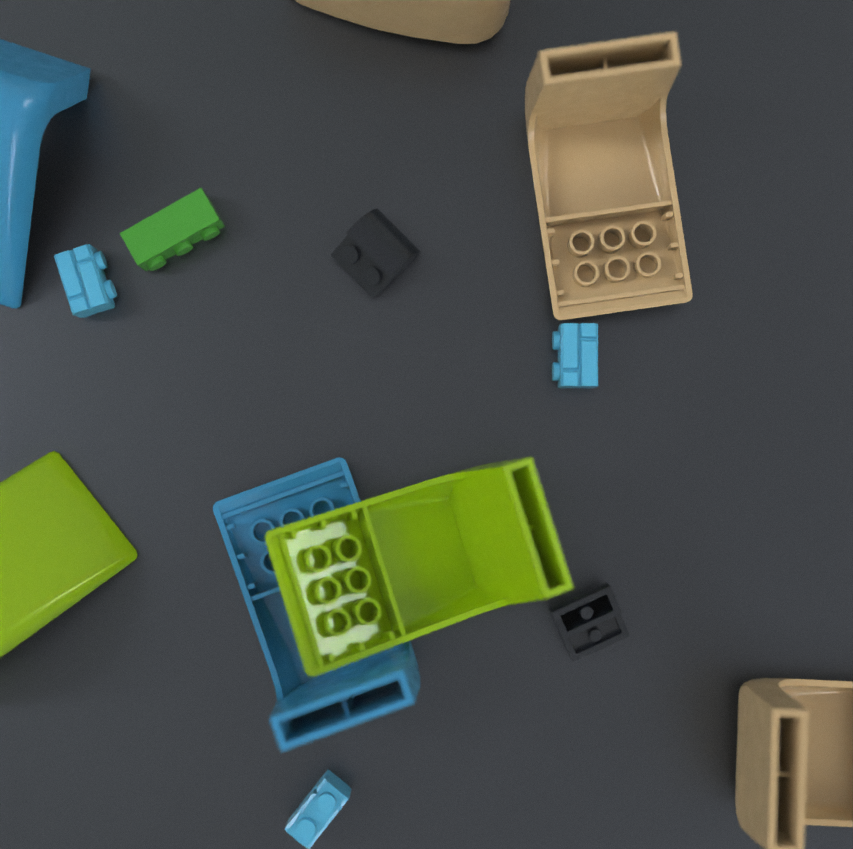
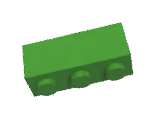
M199 188L124 230L120 235L136 264L145 271H154L163 267L166 264V260L175 254L181 256L191 251L193 244L200 240L208 241L213 239L225 225L208 195L202 188Z

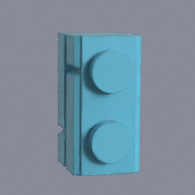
M85 244L73 248V250L55 254L54 258L74 316L85 318L115 307L113 298L117 297V292L113 282L106 279L104 269L108 268V265L101 250L97 251L90 244Z
M560 324L558 331H553L552 350H558V362L552 363V380L558 381V388L598 387V324Z
M327 769L300 803L299 807L289 817L284 828L285 831L304 847L310 849L349 800L352 789Z

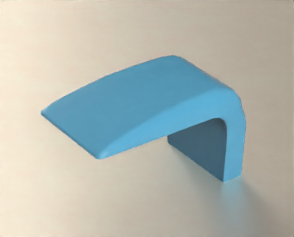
M0 39V304L15 309L19 308L22 302L42 137L46 126L56 113L87 99L91 69Z
M341 457L215 502L213 505L216 521L274 683L277 702L269 719L281 752L415 703L421 685L420 673L411 640L318 676L311 677L305 672L265 542V535L272 529L361 501L348 464Z

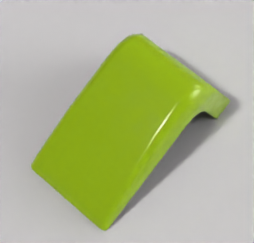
M56 451L47 453L0 482V658L137 558L136 549L63 457Z
M532 457L489 463L446 474L272 529L265 535V542L303 666L307 675L311 677L326 673L478 614L507 605L544 600L574 588Z

